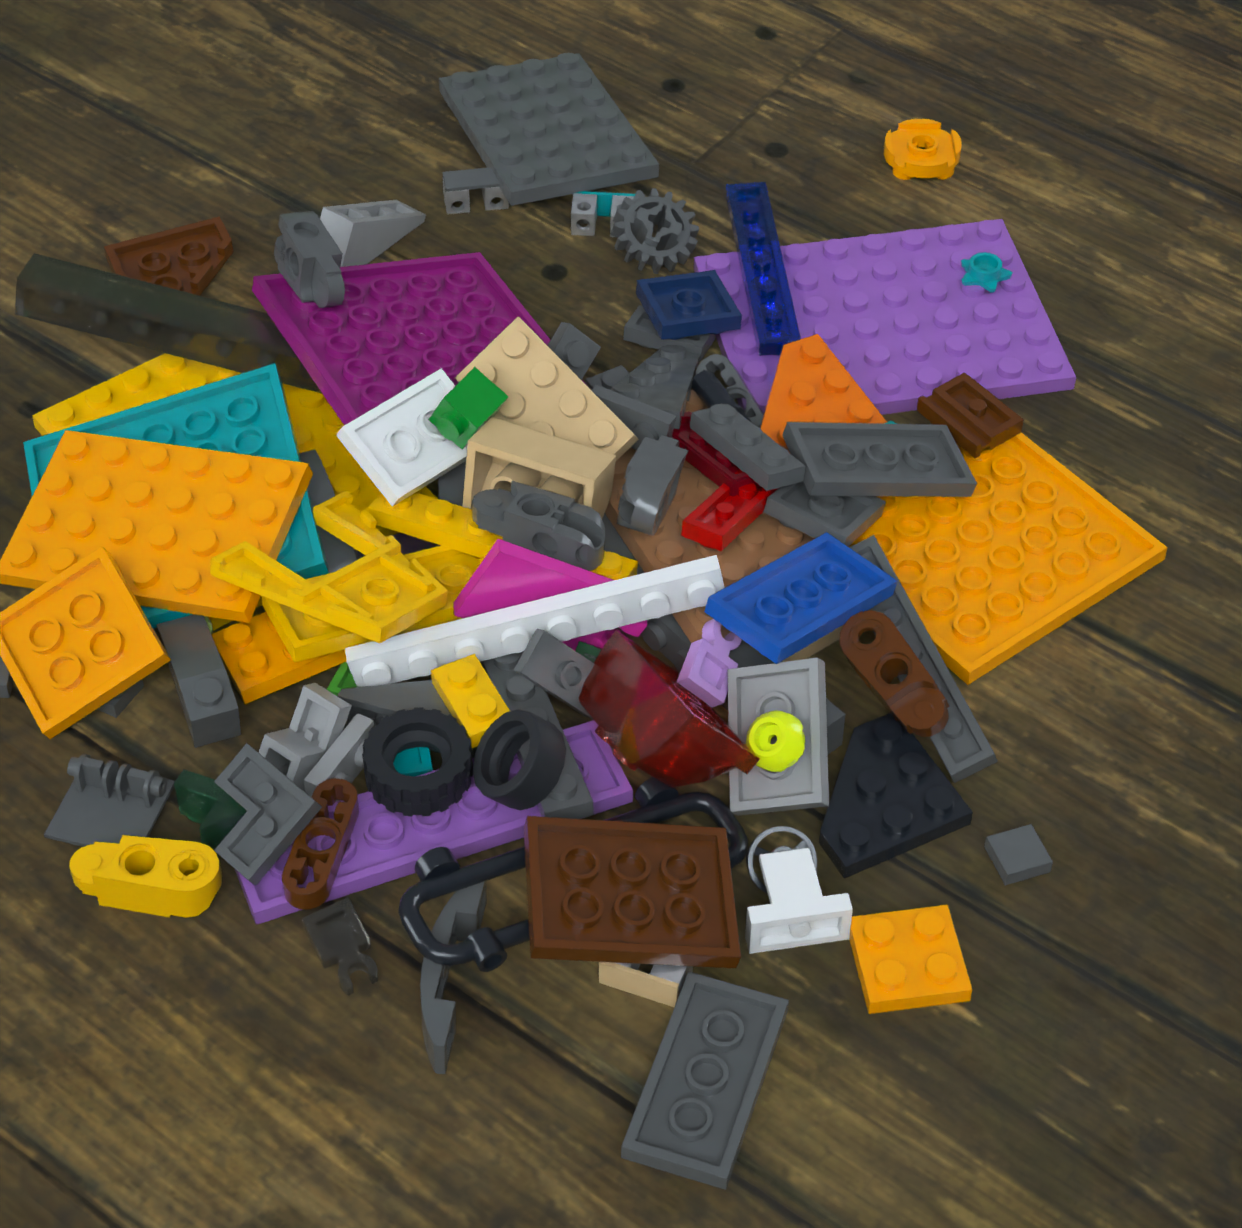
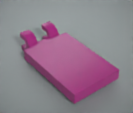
M497 539L453 602L454 616L467 618L614 580ZM647 620L619 628L629 635L639 637L647 627ZM618 629L605 630L563 642L573 650H576L578 642L581 641L624 657L623 649L614 646L621 637V632Z

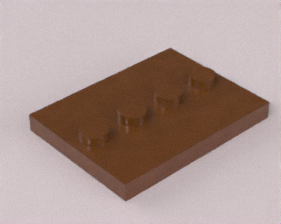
M527 816L524 825L531 958L737 968L741 959L726 828Z

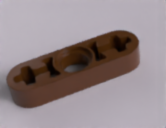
M329 779L320 783L315 788L311 798L320 804L322 808L297 836L282 873V883L287 902L295 908L303 910L316 908L327 900L359 815L357 790L352 783L344 779ZM336 800H343L344 802H339L336 805L333 813L334 820L330 819L328 806H333ZM325 835L335 840L330 848L322 851L313 850L307 846L309 841L316 836ZM308 866L312 867L314 882H309L306 888H299L298 885H303L309 873Z

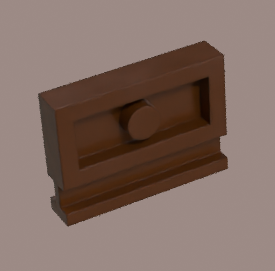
M965 372L933 389L932 395L926 398L922 395L918 398L917 411L934 425H947L955 442L974 458L979 457L981 451L985 448L991 450L1022 432L1024 419Z

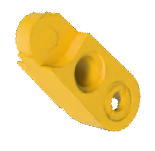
M122 835L119 844L94 842V844L81 847L73 854L69 864L75 886L82 890L83 894L97 896L100 906L169 918L171 915L185 918L199 916L209 908L222 885V872L216 852L208 845L194 841Z

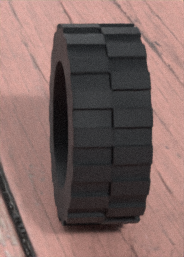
M414 707L413 710L405 711V709L396 711V714L385 716L377 726H373L369 731L368 739H365L363 743L362 756L367 789L373 793V799L378 804H383L386 806V810L393 813L396 811L403 813V816L410 817L413 815L430 816L431 813L437 811L441 813L449 809V806L454 802L457 804L463 798L462 794L468 791L471 785V777H473L471 740L467 738L466 729L463 725L460 726L457 723L456 718L450 714L448 716L442 714L440 710H426L424 707ZM415 747L435 749L441 754L443 759L439 770L425 776L416 777L399 774L393 763L398 753Z

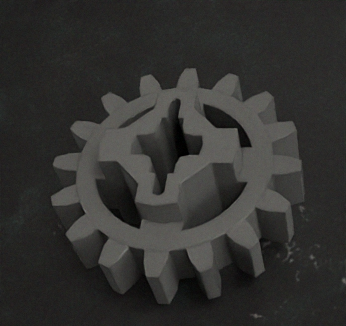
M652 188L649 197H646L641 190H638L633 200L628 197L623 200L621 208H617L613 218L615 223L611 230V236L618 237L615 249H626L627 254L624 261L627 263L635 258L639 261L638 270L640 271L647 264L652 265L654 274L659 273L662 265H665L672 272L678 262L683 265L687 262L690 253H693L698 241L695 238L699 232V226L692 224L695 213H685L683 211L686 203L685 200H680L677 203L672 202V192L670 191L663 198L659 197L656 188ZM658 225L657 234L655 237H652L654 226Z

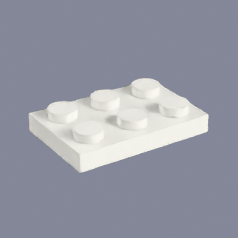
M442 368L344 425L336 435L392 507L466 461L468 444L462 450L453 441L442 436L437 427L428 420L442 399L455 387Z

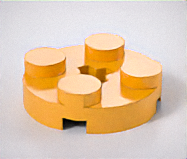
M905 120L898 124V130L891 133L890 129L887 132L884 144V157L886 162L893 167L894 176L899 179L909 180L913 177L948 179L952 177L954 168L960 161L962 141L956 131L951 128V134H949L947 131L942 130L941 123L935 120Z

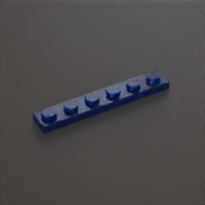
M766 182L726 184V201L758 355H780L785 344L800 340L801 336Z

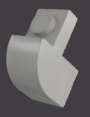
M317 683L304 685L289 728L265 734L259 753L305 792L304 779L342 733L352 705Z

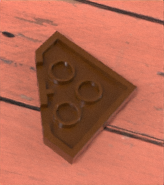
M219 216L104 246L107 262L139 332H144L180 322L232 255L233 245L232 239Z

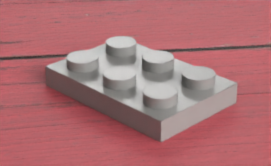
M817 657L779 662L778 664L772 663L727 669L730 811L739 816L829 806L825 662ZM775 710L784 711L798 718L803 725L802 731L805 735V749L802 756L793 766L786 768L782 772H770L756 766L746 750V735L750 725L760 715ZM776 736L772 737L771 744L776 743Z

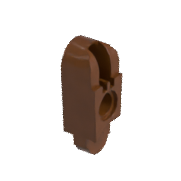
M874 610L861 611L851 616L841 629L840 646L856 674L910 735L914 733L918 736L929 737L940 733L949 719L947 708L950 706L931 675L891 619L885 614ZM871 630L876 633V638L872 643H860V636L863 632ZM907 675L902 682L890 684L895 677Z

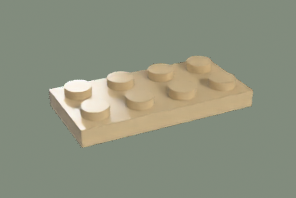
M519 316L455 377L460 382L476 367L508 396V399L494 418L616 455V461L639 440Z

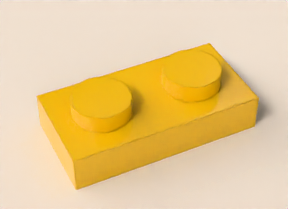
M475 654L431 670L432 684L450 714L457 719V723L460 726L463 725L466 729L467 738H470L472 748L477 747L489 726L504 713L510 712L509 708Z

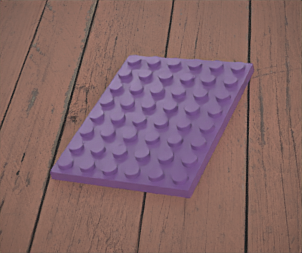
M1003 219L916 230L909 229L900 232L870 234L867 236L830 239L827 241L790 244L762 249L755 248L746 251L715 253L694 257V272L715 270L742 314L741 329L724 331L723 333L716 334L721 354L728 358L737 369L763 413L765 412L783 346L815 334H819L881 415L917 410L919 397L922 395L926 398L932 395L933 389L964 372L998 399L1074 389L1076 375ZM977 253H992L1001 259L1002 268L1012 271V276L1010 279L997 282L996 291L993 293L980 285L964 286L962 278L966 271L961 266L962 259L970 260ZM737 398L738 405L745 410L746 399Z

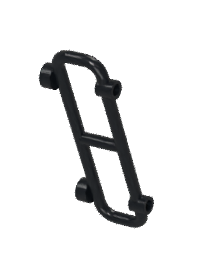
M666 775L653 776L639 786L635 793V799L641 808L604 820L656 824L692 811L704 812L714 820L719 828H726L731 869L741 864L748 852L747 835L725 803L719 798L704 792L696 791L679 795V792ZM447 847L431 849L417 860L414 870L420 882L409 887L400 899L398 912L402 925L410 939L425 958L436 964L447 966L465 964L474 960L480 971L489 972L505 962L507 953L504 949L530 941L529 919L495 931L490 927H483L471 933L466 941L453 945L443 944L433 936L419 911L421 904L426 901L526 868L525 847L460 868L451 850Z

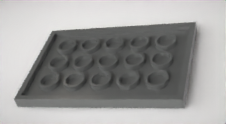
M562 53L557 57L543 60L528 59L523 63L509 66L494 65L487 70L470 73L461 71L448 77L439 78V91L486 167H491L500 182V189L511 206L659 177V163L579 53Z

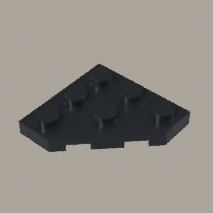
M888 713L854 727L820 830L819 844L845 879L970 825L973 812L913 733L910 735L903 725Z

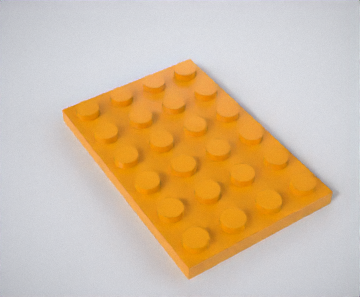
M65 430L0 560V584L37 589L103 546L112 556L140 606L250 623L261 595L212 576L210 574V558L247 541L271 558L277 560L313 476L309 463Z

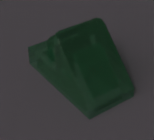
M183 769L174 782L180 814L185 815L196 823H201L199 828L201 843L215 850L245 815L247 810L214 782L215 779Z

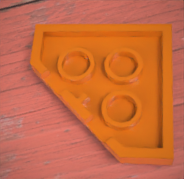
M819 334L783 346L760 429L781 447L787 449L789 453L790 451L782 436L787 422L885 424L887 422Z

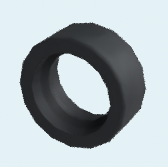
M516 709L504 713L489 726L475 752L473 775L476 787L484 796L509 808L521 811L535 807L549 795L557 784L563 770L566 754L563 734L554 724L531 712ZM530 739L529 752L524 765L516 776L508 780L510 766L515 754Z

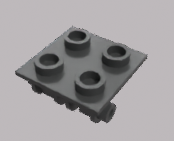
M82 754L80 757L73 756L68 763L67 773L69 776H74V780L45 831L44 837L82 847L94 844V842L119 844L122 835L149 837L175 786V781L160 777L159 772L156 770L147 772L134 769L130 764L126 763L122 764L119 768L118 762L113 760L108 761L105 765L103 761L92 759L88 754Z

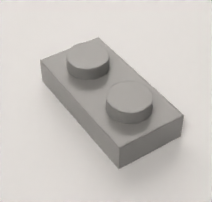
M359 713L354 716L304 779L305 792L310 797H312L315 788L320 783L334 778L344 779L352 783L361 770L364 769L363 743L369 737V731L374 726V720Z

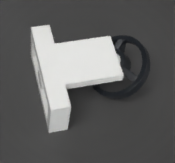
M787 826L772 827L757 835L749 846L746 866L752 882L761 891L768 894L770 904L747 907L745 939L749 954L849 940L853 912L848 893L829 896L822 895L816 874L817 854L810 839L801 831ZM778 831L792 833L802 840L793 848L780 846L768 851L757 847L764 837ZM754 854L759 856V863L766 886L759 881L753 868Z

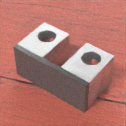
M491 167L442 172L447 214L470 212V189L482 188L486 211L509 208V202L501 191L500 182ZM495 197L501 198L498 204L492 203L491 200ZM455 201L463 202L458 208L452 205Z

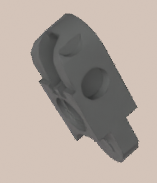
M314 211L280 214L278 226L282 235L277 237L274 248V257L278 263L277 269L302 303L314 301L319 308L341 305L345 294L344 281L340 270L343 254L318 215Z
M661 435L659 440L648 437L643 439L627 465L626 481L622 487L623 493L618 505L619 513L616 524L651 536L655 535L676 495L681 470L688 450L680 448L679 440Z
M512 481L511 491L500 488L498 490H484L477 493L472 500V519L478 525V528L500 535L506 542L588 571L594 570L602 564L606 539L604 522L597 511L589 506L575 503L574 498Z

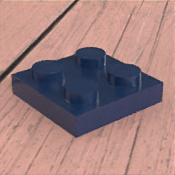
M715 270L637 280L636 295L661 340H677L687 336L720 334L724 331L741 329L742 314Z

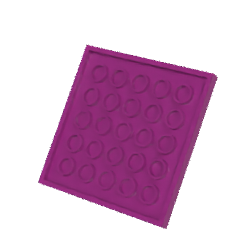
M480 252L340 267L345 288L343 303L338 306L319 308L314 301L302 303L281 273L253 277L252 292L344 425L441 368L456 386L459 382L455 377L518 316L547 346L550 342L549 337Z

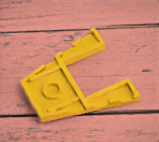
M347 491L314 506L313 516L316 525L366 556L313 584L247 541L210 558V574L212 576L377 643L384 642L444 608L447 604L448 590L416 559L409 561L401 553V544L392 535L385 537L376 528L377 520L366 509L359 511L352 504L353 496Z

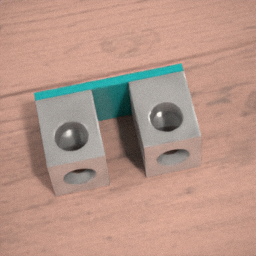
M588 191L573 193L571 235L595 236L597 216L611 217L610 237H614L611 236V230L615 223L613 218L617 208H621L626 197L633 200L635 194ZM580 224H588L586 227L580 226Z

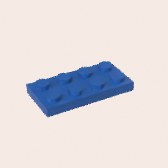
M826 532L709 596L704 612L755 648L760 654L778 664L844 625L851 616L861 611H867L893 596L898 581Z

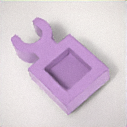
M711 619L704 624L702 639L691 643L677 679L678 684L712 708L725 702L728 694L727 669H734L738 666V663L728 656L730 651L739 647L742 641L733 632L728 633L723 638L720 631L722 624L715 619Z

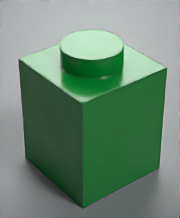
M474 367L442 399L428 420L437 427L442 436L453 441L463 450L468 444V440L491 417L494 418L508 399V396Z

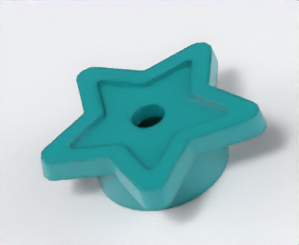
M977 253L970 260H961V266L966 271L962 278L964 286L980 285L993 293L996 291L997 282L1010 279L1012 276V271L1002 268L1001 259L992 253Z

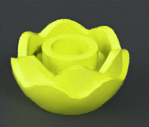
M779 710L769 711L757 717L750 725L746 735V750L752 762L756 766L770 772H782L786 768L793 766L802 756L805 749V735L802 731V723L795 716ZM776 736V743L771 744L772 737Z

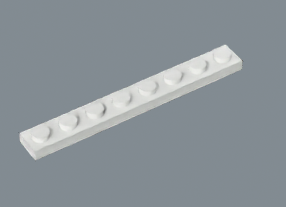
M717 555L395 635L382 643L371 641L345 648L346 662L357 687L393 684L431 675V670L475 654L479 662L523 652L536 629L545 630L561 642L573 638L612 630L617 627L660 618L697 607H704L707 604L708 597L724 589L725 586Z

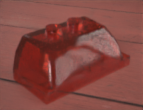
M616 630L597 656L579 696L582 706L599 725L595 729L596 734L606 743L616 748L612 752L613 755L628 768L634 771L639 768L670 787L707 782L735 768L748 774L759 761V758L747 747L742 739L712 707L677 683L679 672Z

